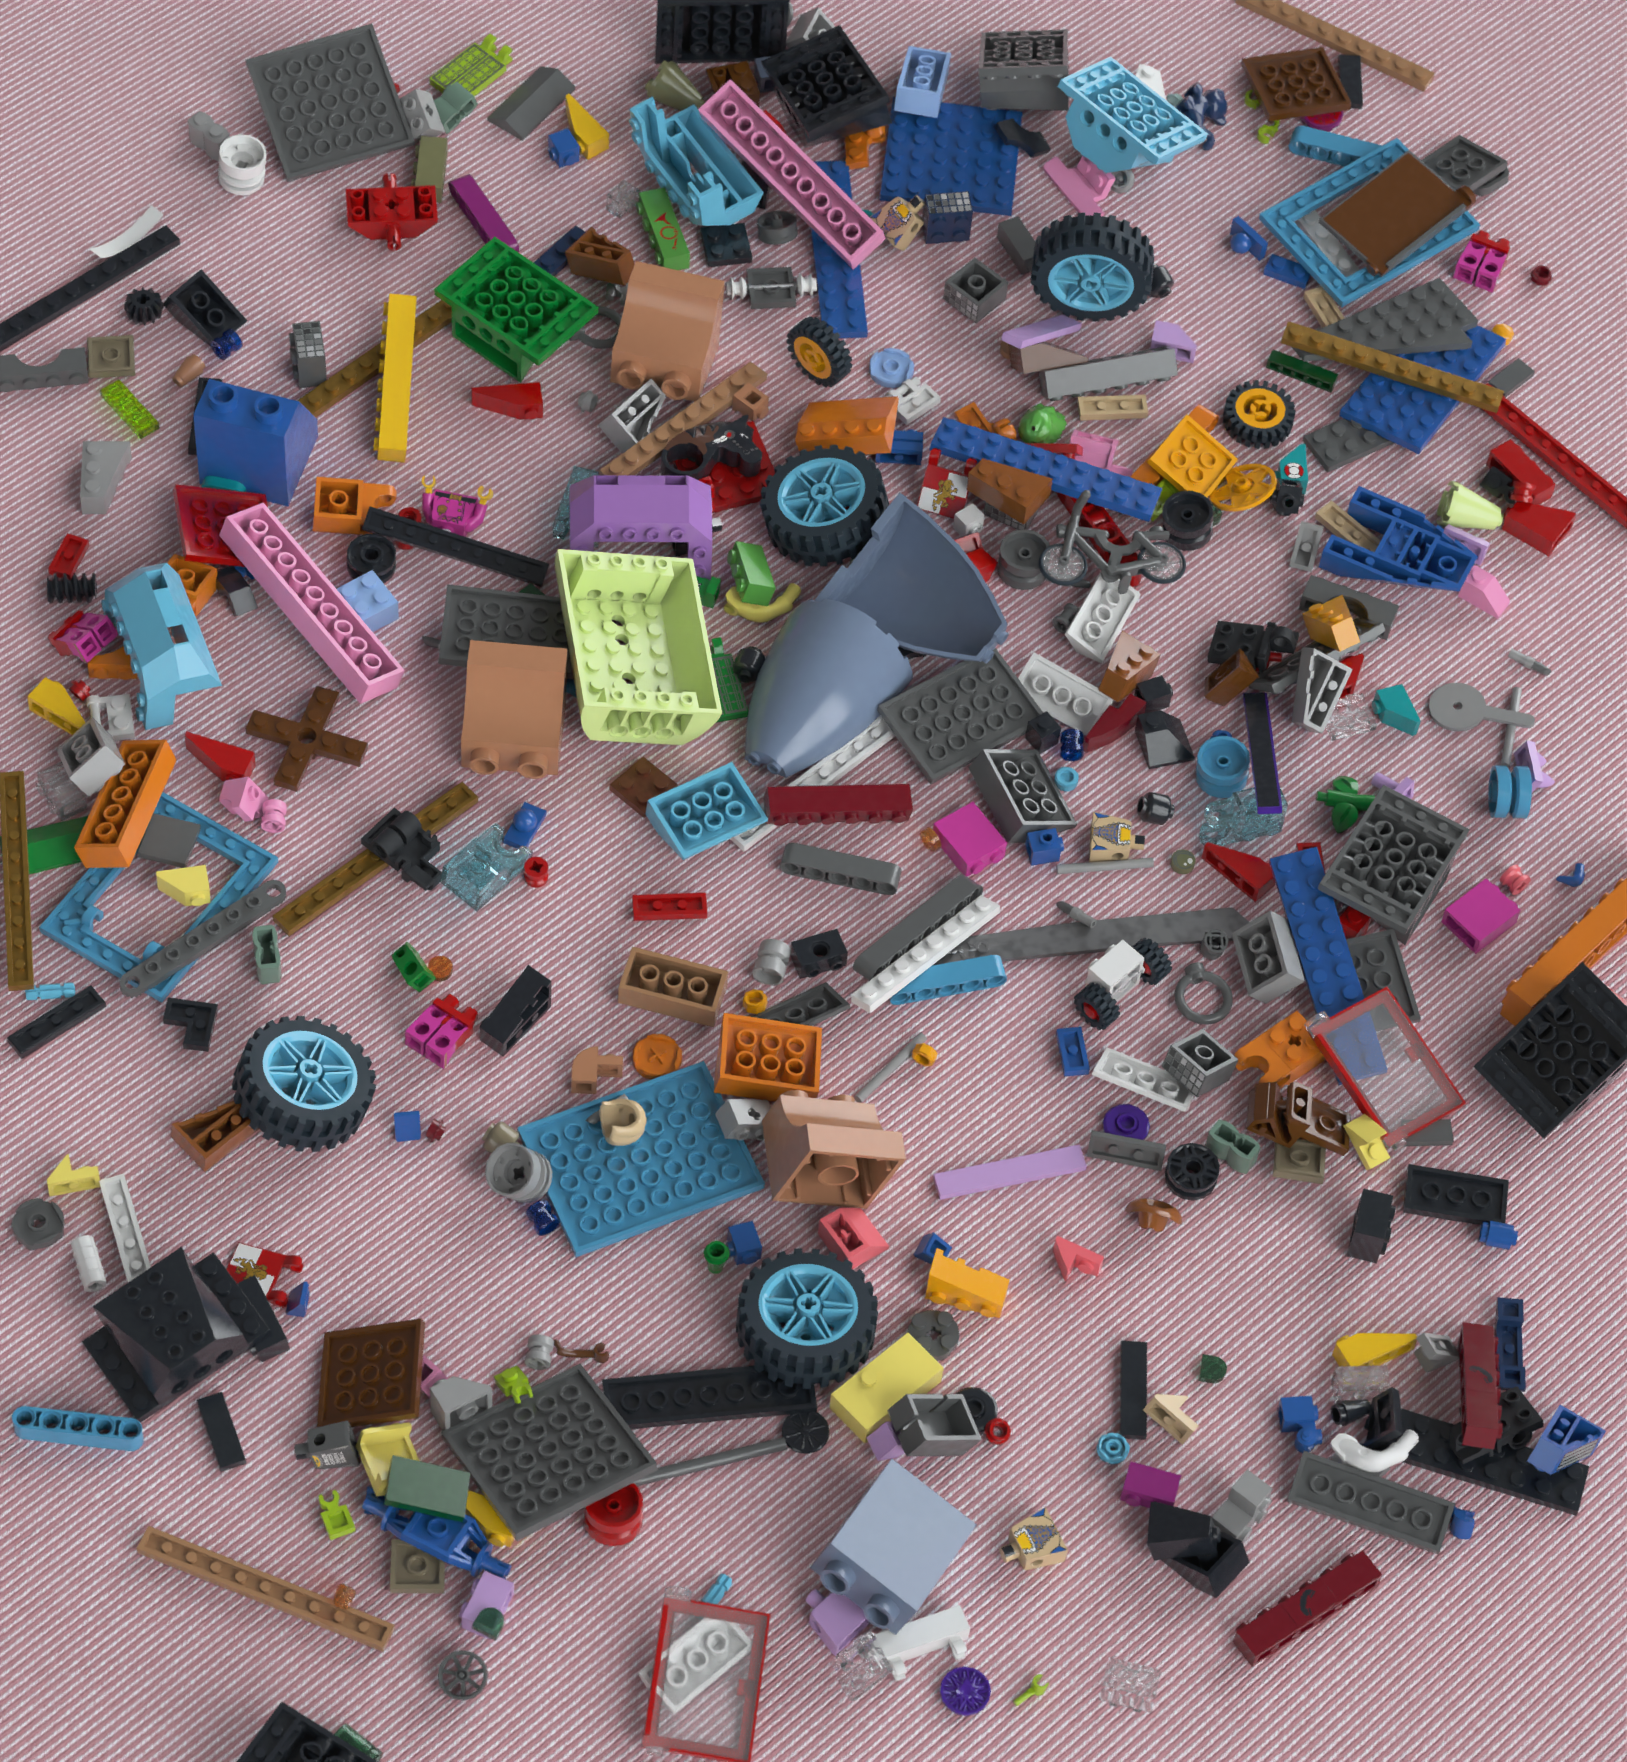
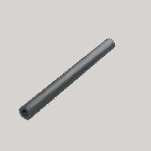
M784 1437L659 1467L657 1471L633 1483L641 1486L787 1450Z

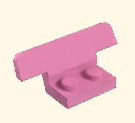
M1057 156L1044 164V172L1078 213L1085 212L1086 215H1094L1095 212L1101 213V216L1104 215L1103 210L1096 202L1107 197L1116 179L1111 172L1105 173L1103 170L1098 169L1093 162L1084 156L1081 157L1077 167L1070 168L1069 170Z
M1074 429L1069 444H1078L1083 447V456H1075V460L1086 462L1123 476L1130 477L1134 469L1112 464L1119 440Z

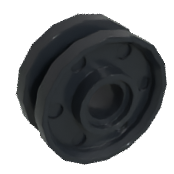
M365 534L354 539L347 549V571L351 578L356 579L373 570L383 584L390 580L396 571V549L393 543L386 537L378 534Z
M1188 1143L1180 1145L1172 1151L1167 1160L1165 1170L1167 1187L1174 1195L1185 1200L1204 1199L1212 1193L1217 1185L1220 1170L1218 1158L1211 1149L1202 1144ZM1187 1170H1194L1197 1173L1192 1174L1189 1173Z

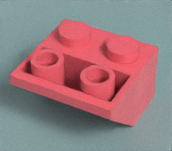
M841 1207L819 1220L818 1235L832 1253L837 1254V1260L844 1262L847 1259L852 1262V1269L889 1249V1245L861 1208Z

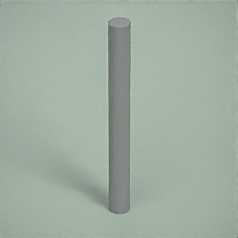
M1519 687L1512 689L1509 708L1511 711L1519 712L1522 689ZM1507 724L1501 765L1509 768L1516 726Z
M1153 858L1058 864L1056 865L1057 874L1150 868L1154 867Z
M919 1033L854 1096L855 1100L862 1103L912 1055L916 1044L924 1043L927 1040L926 1036L923 1033Z

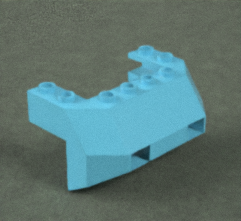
M653 97L629 109L631 117L629 123L633 130L631 137L642 153L646 169L649 173H654L657 183L661 188L665 187L670 200L678 204L684 218L688 217L692 224L732 225L754 213L764 192L719 135L701 118L695 105L665 119L662 108L656 109ZM690 163L697 171L695 175H693L691 172Z
M167 562L137 568L105 589V599L101 601L104 612L102 615H108L114 627H117L119 636H123L125 653L131 656L132 672L134 674L137 673L140 680V692L136 694L139 707H136L135 711L137 720L139 722L142 721L145 730L173 724L176 695L222 686L180 575ZM167 627H170L176 644H173Z

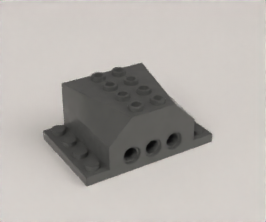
M1068 29L981 32L979 56L981 108H986L987 110H997L999 108L1069 110V97L1057 87L1061 79L1069 76Z
M1383 785L1321 880L1318 890L1368 915L1385 930L1394 929L1397 939L1406 946L1446 882L1457 851L1468 836L1470 829Z

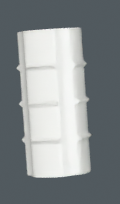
M89 1235L76 1238L71 1242V1247L84 1290L88 1292L99 1291L107 1285L94 1238Z

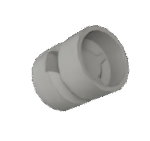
M763 940L759 946L757 954L759 958L755 961L752 975L760 983L776 986L784 980L791 948L780 940Z

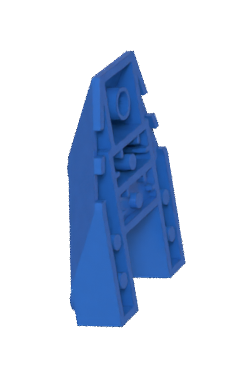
M1358 486L1349 503L1347 514L1362 526L1384 536L1376 551L1372 552L1335 535H1331L1322 551L1319 568L1341 577L1407 587L1460 592L1478 556L1457 539L1455 541L1452 540L1438 524L1435 526L1425 518L1426 515Z

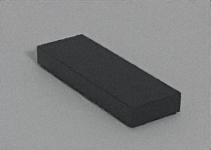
M1339 55V79L1351 101V109H1362L1361 56Z
M220 1392L197 1399V1405L220 1471L246 1464V1458L223 1393Z

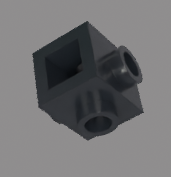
M1277 478V486L1270 496V503H1272L1274 510L1278 514L1290 516L1291 513L1298 514L1299 507H1303L1304 494L1302 493L1303 487L1300 481Z

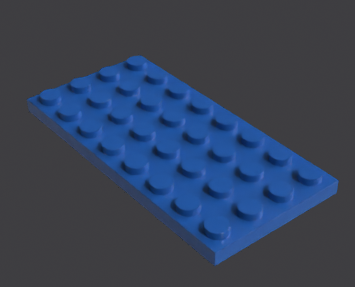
M1477 325L1464 332L1472 340V346L1469 349L1395 354V356L1476 382L1505 346L1506 338ZM1370 373L1342 407L1339 416L1350 422L1353 420L1361 424V427L1373 431L1377 435L1414 453L1420 454L1461 401Z

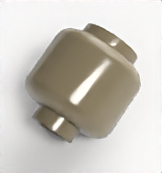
M502 1121L497 1124L492 1122L481 1139L484 1141L483 1148L492 1153L497 1147L506 1143H518L519 1133Z

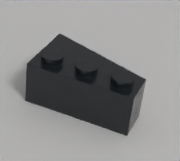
M528 965L491 1014L481 1022L479 1027L480 1041L504 1057L551 1008L552 981Z

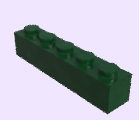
M1274 349L1266 365L1267 369L1332 393L1338 378V374L1306 361L1304 362Z

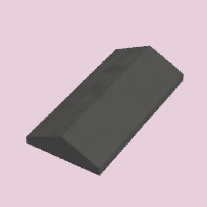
M540 66L487 118V121L523 141L566 99L567 94H571L575 90V85L559 69Z
M825 982L750 1017L813 1026L850 1009V1004Z

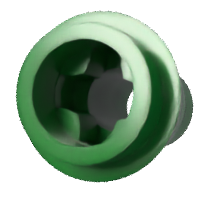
M713 1241L704 1249L708 1270L713 1274H718L723 1270V1266L730 1255L728 1247L723 1242Z

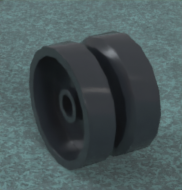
M1181 491L1170 496L1162 508L1163 530L1170 532L1169 539L1166 540L1167 543L1183 551L1196 550L1203 547L1210 541L1213 534V506L1203 494L1195 491Z

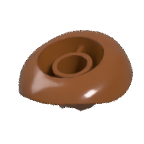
M1139 1198L1128 1203L1125 1208V1212L1128 1213L1138 1211V1225L1144 1229L1149 1227L1153 1228L1156 1232H1162L1169 1219L1179 1225L1182 1224V1216L1178 1209L1163 1201Z

